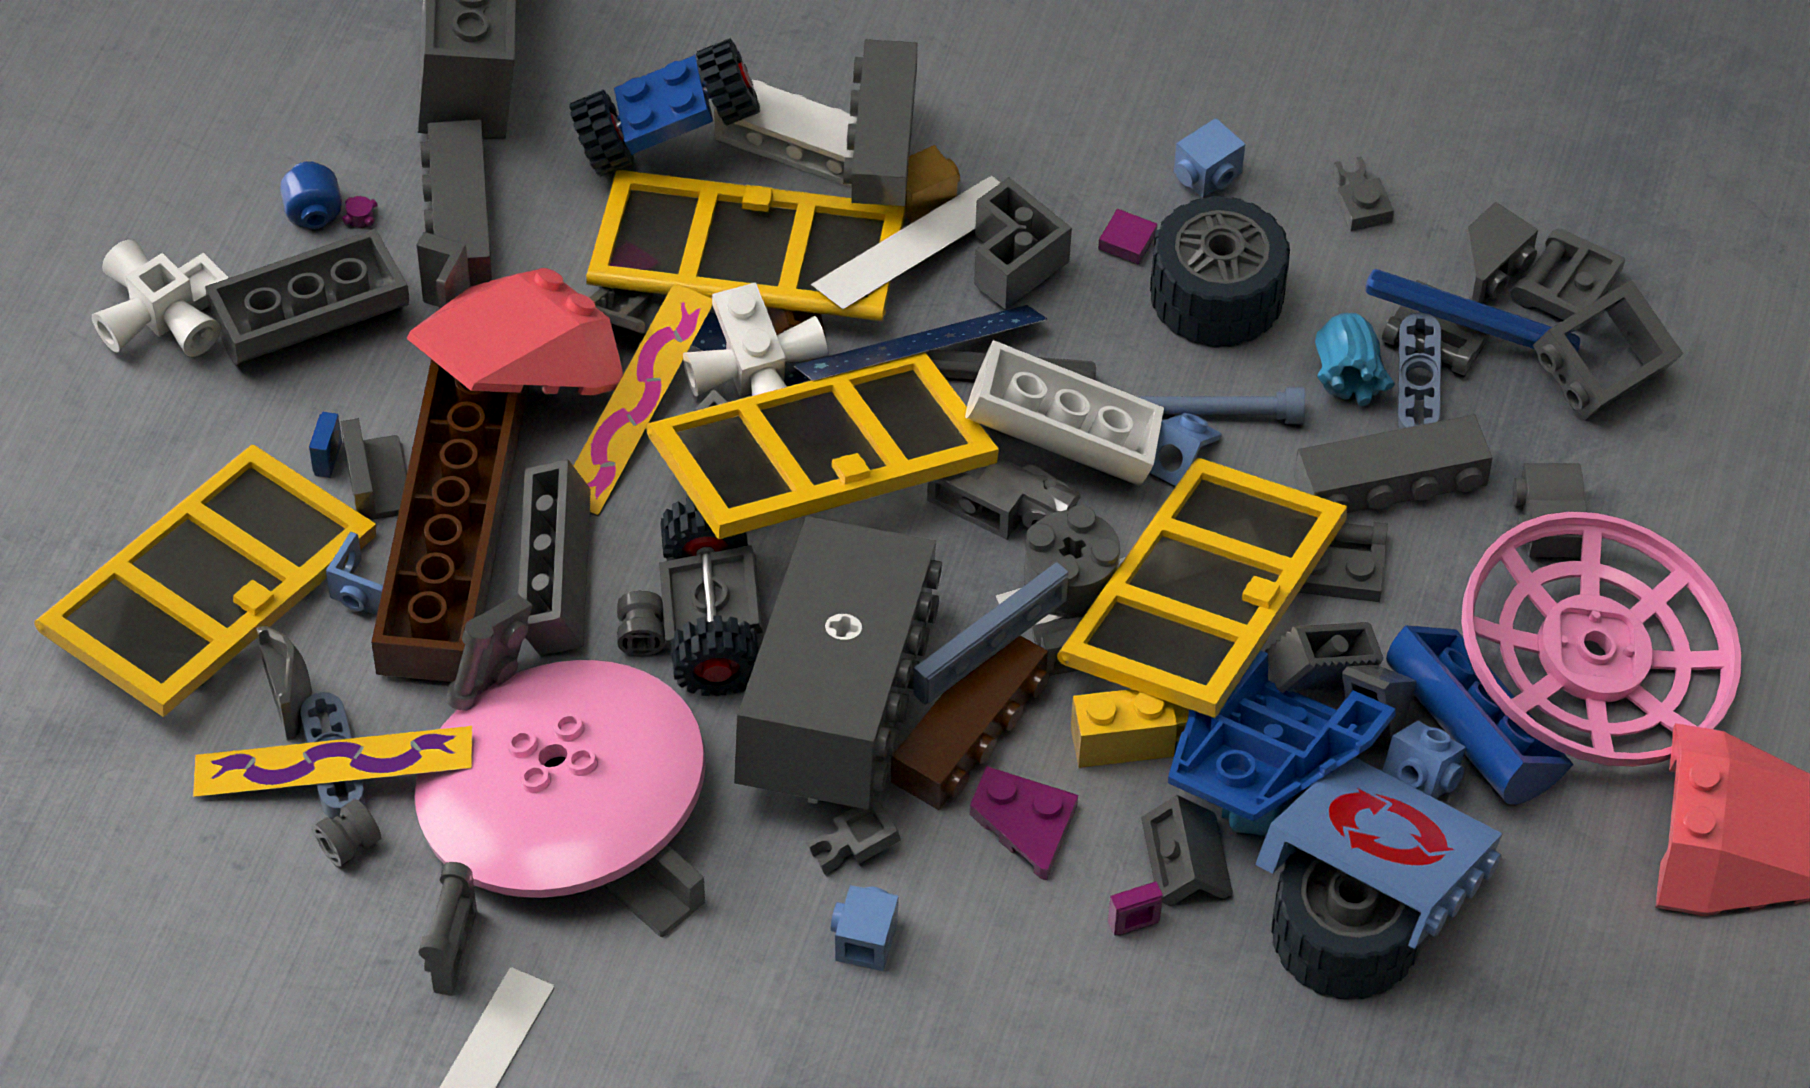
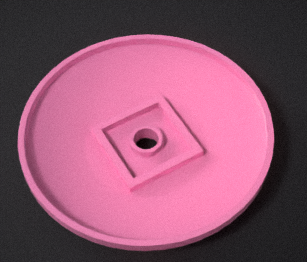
M572 660L550 663L518 672L501 685L497 682L476 696L474 706L471 709L456 710L440 729L472 726V768L419 773L416 779L415 805L422 832L436 857L443 864L453 861L467 865L472 870L475 886L488 891L517 897L545 898L579 893L612 882L637 869L653 858L675 837L691 815L702 790L706 763L704 743L698 723L691 709L682 697L660 679L642 670L614 662ZM551 758H566L565 761L558 766H544V764Z

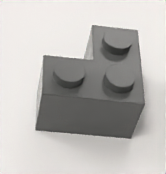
M1010 177L1006 178L976 200L975 235L985 243L975 250L974 284L1006 310L1070 262L1072 227Z

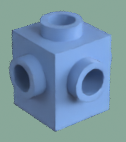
M1416 721L1393 735L1382 771L1436 799L1446 792L1454 791L1459 785L1464 774V767L1461 766L1466 747L1452 740L1445 731Z

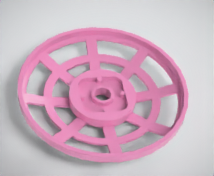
M1563 512L1543 515L1522 522L1502 534L1485 551L1469 578L1463 597L1461 623L1465 648L1473 670L1487 694L1504 714L1526 733L1552 749L1580 760L1609 766L1635 767L1661 763L1670 759L1672 746L1662 750L1641 753L1614 752L1611 736L1637 734L1651 729L1659 723L1672 732L1675 723L1696 726L1674 712L1687 692L1691 670L1720 669V684L1715 702L1704 721L1698 727L1715 729L1724 718L1735 698L1741 677V648L1737 627L1727 603L1714 582L1693 559L1676 545L1650 529L1625 519L1599 513ZM1565 534L1582 535L1581 561L1554 563L1531 572L1516 551L1523 544L1544 537ZM1602 538L1617 541L1639 550L1662 564L1671 573L1652 590L1632 575L1611 566L1600 564ZM1501 560L1517 585L1505 601L1499 618V624L1474 616V611L1481 585L1491 569ZM1579 577L1580 595H1574L1556 603L1542 585L1557 579ZM1600 581L1620 587L1640 601L1631 609H1628L1617 601L1600 596ZM1685 586L1696 597L1709 618L1719 650L1690 651L1684 629L1673 610L1667 605V602ZM1526 597L1530 599L1545 617L1538 635L1513 629L1517 609ZM1655 615L1668 634L1673 651L1652 649L1651 639L1643 625L1651 616ZM1476 636L1499 643L1505 666L1522 693L1510 699L1498 685L1484 662ZM1584 641L1598 643L1605 651V655L1598 656L1591 653L1586 648ZM1514 648L1538 653L1541 664L1548 675L1532 685L1519 665ZM1650 669L1675 670L1671 690L1662 703L1640 686ZM1563 689L1571 695L1585 700L1588 720L1562 710L1552 704L1548 698ZM1626 697L1647 714L1631 721L1608 723L1606 703L1618 701ZM1538 707L1542 712L1558 722L1576 730L1590 733L1593 748L1583 746L1557 735L1537 723L1526 713Z

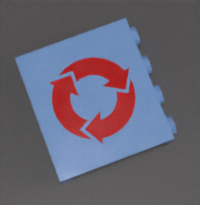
M1354 757L1316 781L1270 824L1255 865L1273 874L1298 848L1421 912L1408 945L1415 949L1428 935L1436 937L1442 929L1447 916L1455 917L1465 897L1471 899L1477 892L1483 878L1489 880L1492 877L1502 855L1496 852V848L1503 833Z

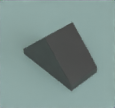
M1378 665L1347 666L1342 673L1345 698L1354 690L1396 708L1395 717L1373 743L1389 750L1393 735L1403 729L1416 687V680Z

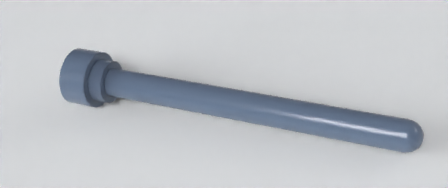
M1285 387V392H1276V396H1136L1164 407L1163 415H1181L1183 413L1192 415H1276V419H1285V424H1304L1305 421L1304 387Z

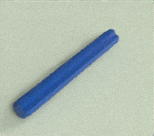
M1374 269L1366 282L1365 291L1368 295L1534 349L1532 345L1552 328L1551 326L1379 269ZM1570 333L1566 337L1578 353L1581 339L1578 335Z

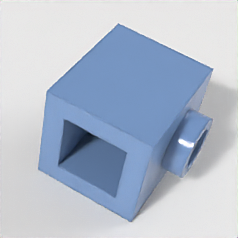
M1215 118L1176 143L1174 173L1183 185L1191 187L1204 198L1216 189L1227 187L1236 176L1242 173L1245 143Z
M850 885L845 903H836L831 920L830 930L836 932L835 961L884 971L898 923V895L889 894L878 887L862 888Z

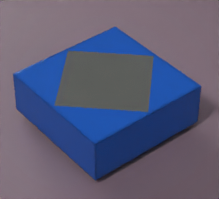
M322 411V414L319 415L309 445L312 470L315 476L331 478L342 444L339 416L336 413Z

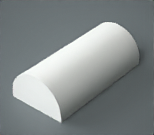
M993 340L975 380L965 418L1140 486L1154 465L1164 407Z

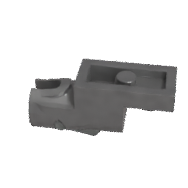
M1000 458L997 459L996 464L988 465L978 480L971 477L967 472L927 482V501L1006 540L1021 521L1025 526L1031 527L1049 514L1070 510L1072 507L1077 506L1081 498L1080 493L1061 480H1056L1035 464L1019 467Z

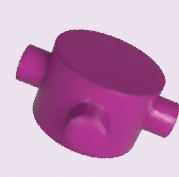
M364 196L346 199L347 215L342 217L345 225L350 224L356 228H364L374 224L373 209L378 206L374 199L370 200Z

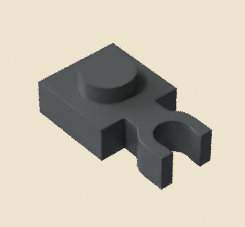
M1356 158L1355 172L1353 173L1345 171L1341 161L1334 162L1333 175L1339 185L1337 187L1336 200L1350 231L1392 222L1394 209L1380 178L1366 180V165L1363 158Z
M874 795L869 810L852 807L833 818L838 831L832 834L818 835L806 843L813 857L821 851L831 850L828 856L818 860L823 873L826 875L838 868L842 860L848 855L853 854L858 864L899 842L901 837L883 806Z

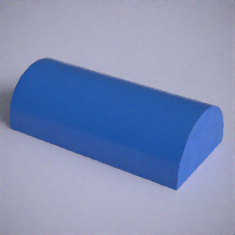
M1405 625L1395 637L1387 652V664L1394 672L1416 680L1414 696L1443 730L1449 734L1452 740L1466 747L1464 753L1507 804H1521L1542 794L1559 781L1574 765L1564 753L1552 749L1529 735L1504 714L1487 694L1474 672L1465 648L1464 638L1456 629ZM1487 665L1498 685L1510 699L1514 698L1515 696ZM1529 712L1526 713V714L1529 715L1533 720H1535V719L1530 715Z

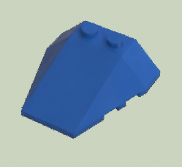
M1224 639L1201 667L1199 674L1200 684H1208L1235 642ZM1260 650L1216 718L1189 709L1185 730L1181 733L1168 775V784L1254 822L1371 747L1395 717L1396 708L1354 690L1338 710L1294 691L1289 693L1286 690L1284 693H1281L1277 690L1275 683L1268 680V653Z

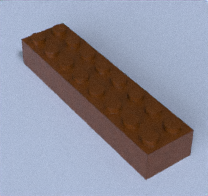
M431 359L371 641L376 675L448 682L456 680L465 646L462 641L465 624L484 613L486 609L529 385H523L521 393L471 391Z

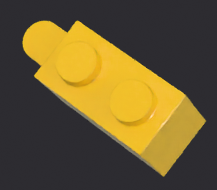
M1134 689L1073 696L1070 729L1078 768L1174 757L1175 742L1179 741L1181 733L1185 730L1189 709Z

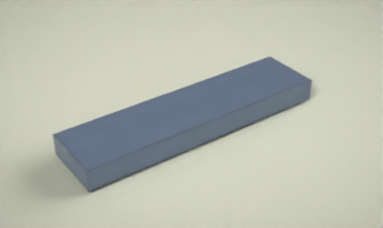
M1058 562L1054 563L915 666L913 695L924 705L929 704L1066 602L1068 571Z

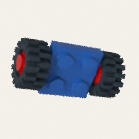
M731 38L697 51L696 56L693 55L681 61H674L664 68L642 77L632 78L626 83L614 87L619 115L617 114L616 106L612 103L609 94L605 90L571 102L569 105L571 118L575 122L573 125L575 131L578 132L580 144L583 145L584 153L587 159L589 158L593 170L595 169L596 174L600 177L634 164V154L714 122L709 99H711L719 117L722 118L726 126L760 113V104L757 100L756 91L753 88L752 79L749 77L748 69Z

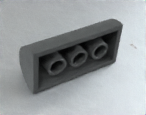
M376 228L205 286L213 319L220 324L221 340L235 365L409 305L408 285Z

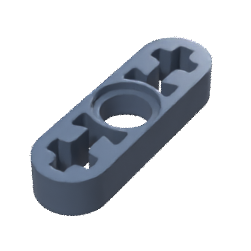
M1423 312L1408 315L1400 325L1398 375L1399 429L1418 426L1414 424L1413 418L1415 400H1424V424L1440 420L1441 327L1434 316ZM1415 329H1424L1426 336L1424 353H1415ZM1422 367L1430 371L1433 378L1428 384L1417 386L1410 383L1406 375L1411 369Z
M321 692L309 696L303 702L300 713L306 743L351 738L344 705L339 697L331 693ZM327 712L331 732L322 734L318 713ZM362 779L344 781L345 791L348 795V800L344 802H339L334 782L316 784L322 810L329 818L340 817L341 807L353 799L359 800L365 806Z

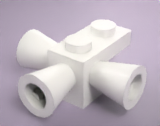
M131 239L118 243L107 253L102 264L103 272L127 287L130 300L92 314V321L97 333L112 351L118 353L146 325L158 337L171 330L184 353L190 357L201 355L214 345L220 335L221 327L219 322L201 312V310L209 306L205 286L228 279L229 277L204 253L180 268H177L163 253L149 261L138 242Z
M755 282L712 294V305L727 341L726 349L684 352L683 363L690 388L696 397L732 378L740 397L750 394L754 396L787 387L784 383L785 363L807 362L827 357L828 349L823 329L815 316L776 335ZM797 401L760 411L770 425L774 426L794 417L798 413L800 405Z

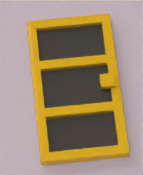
M617 170L586 274V284L667 295L673 283L676 282L712 298V294L756 282L765 307L883 322L892 280L845 309L839 307L811 284L902 230L905 221L906 205L851 203V198ZM610 263H612V264H615V265L620 266V267L609 266V265H610Z
M925 352L818 380L807 381L647 424V434L718 540L996 464L999 448L979 423L965 418L967 406Z
M250 445L36 619L34 625L43 636L160 716L165 717L258 637L256 628L273 625L327 579L326 570L350 532L358 534L361 550L376 537V524L255 445ZM349 554L347 555L344 563L348 561Z
M1196 458L1057 654L1058 660L1065 666L1216 718L1345 523L1347 506L1202 458Z

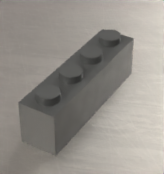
M865 39L863 57H855L853 83H860V90H851L850 116L857 117V124L848 123L847 150H854L853 158L845 157L843 184L852 185L851 203L905 206L917 77L918 42Z
M481 119L428 123L429 141L420 142L422 168H430L431 175H422L424 202H432V209L424 210L425 232L466 244L470 286L492 281Z
M1474 414L1300 448L1297 452L1294 478L1299 491L1347 506V513L1370 508L1383 509L1391 504L1410 500H1428L1436 495L1456 491L1469 492L1478 487L1486 486L1493 457ZM1308 515L1310 519H1318L1317 517Z
M568 459L525 468L518 594L532 604L527 623L528 633L525 638L540 656L584 647L591 489Z

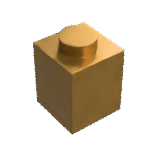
M935 145L909 157L905 216L911 223L957 196V183L960 182L958 168L954 161L950 158L946 159Z

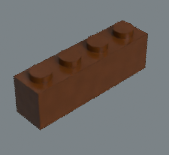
M1020 635L946 690L898 747L894 757H891V783L937 810L942 808L950 796L957 798L967 785L969 773L977 763L984 764L990 758L996 746V739L1004 729L1010 731L1018 723L1023 712V706L1031 696L1037 698L1045 689L1050 677V673L1047 672L1048 651Z

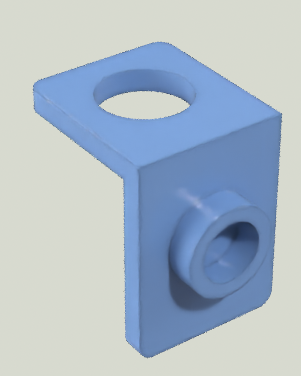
M1183 413L1163 420L1161 422L1154 465L1149 473L1176 486L1195 461L1200 448L1219 441L1222 433L1209 427L1208 423L1202 418L1189 413ZM1167 444L1175 445L1182 453V465L1176 471L1165 469L1160 462V451Z
M350 532L326 570L330 598L340 601L351 610H364L377 615L383 585L353 574L361 561V551L358 534ZM349 554L347 564L344 570H342L344 561L347 555Z

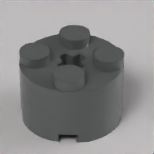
M1077 505L1070 510L1054 512L1043 517L1027 531L1024 586L1058 562L1068 571L1067 600L1054 611L1067 614V619L1084 616L1119 567L1120 542L1116 532L1105 520L1097 516L1094 510L1084 505Z

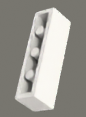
M752 80L760 104V113L726 126L722 118L719 117L717 109H714L715 140L852 188V185L843 184L845 157L853 158L854 150H847L848 123L857 124V117H852L841 109L832 108L806 99L799 94H792L769 86L759 80Z

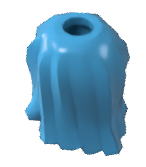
M1341 313L1331 317L1317 332L1315 344L1322 363V368L1317 377L1329 394L1341 399H1349L1352 392H1355L1358 406H1366L1370 403L1372 396L1377 395L1380 390L1386 392L1394 387L1395 383L1388 375L1382 363L1378 337L1372 324L1365 320L1364 317L1357 313Z

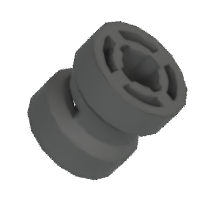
M642 590L631 591L621 596L617 603V617L619 622L622 623L617 631V645L619 649L626 654L640 657L660 652L665 645V629L660 624L664 619L662 597L656 593Z
M353 799L341 807L340 817H326L312 826L319 846L329 860L338 867L353 858L354 851L358 849V846L368 848L381 840V833L376 821L367 808L357 799Z

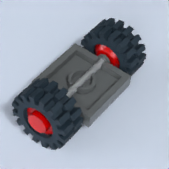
M720 496L726 504V497ZM688 497L686 498L685 505L677 501L672 504V510L666 509L660 522L663 556L667 560L659 562L665 639L669 650L672 651L674 679L677 680V684L681 688L687 686V692L694 694L698 689H701V696H710L711 691H717L718 696L726 695V689L730 688L736 693L742 690L741 684L746 686L748 684L759 652L756 634L763 633L756 556L752 545H748L747 532L718 540L695 504ZM732 500L726 505L728 508L738 506V503Z

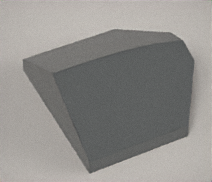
M601 287L589 298L594 301L596 308L610 318L613 331L644 338L667 295L631 290L625 292L622 289Z
M268 626L258 627L256 629L262 663L286 740L295 739L302 723L301 706L312 694L307 666L301 653L286 635Z

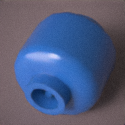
M312 161L302 162L292 167L282 178L280 192L284 212L288 220L296 226L318 229L333 221L341 212L342 200L338 180L334 172L327 166Z

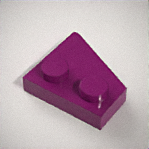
M986 766L970 803V816L986 830L993 831L997 835L999 842L1012 854L1017 850L1034 866L1033 873L1040 879L1047 880L1078 806V795Z

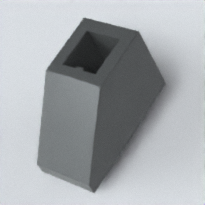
M1494 202L1468 226L1463 252L1470 300L1482 304L1490 297H1499L1507 287L1509 280L1518 271L1523 273L1528 270L1537 256V250L1534 248L1538 229L1497 202Z

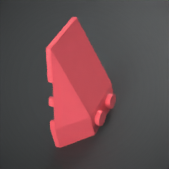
M547 268L518 273L471 286L413 328L407 337V340L471 391L521 393L523 385L543 386L542 391L545 394H557L560 386L577 387L581 395H597L614 391L623 376L610 318L595 307L592 299L577 293L563 282L560 274Z
M1675 723L1669 767L1670 772H1676L1668 850L1660 861L1656 908L1709 916L1720 914L1724 910L1749 907V910L1765 908L1767 904L1794 901V903L1810 901V773L1724 731Z

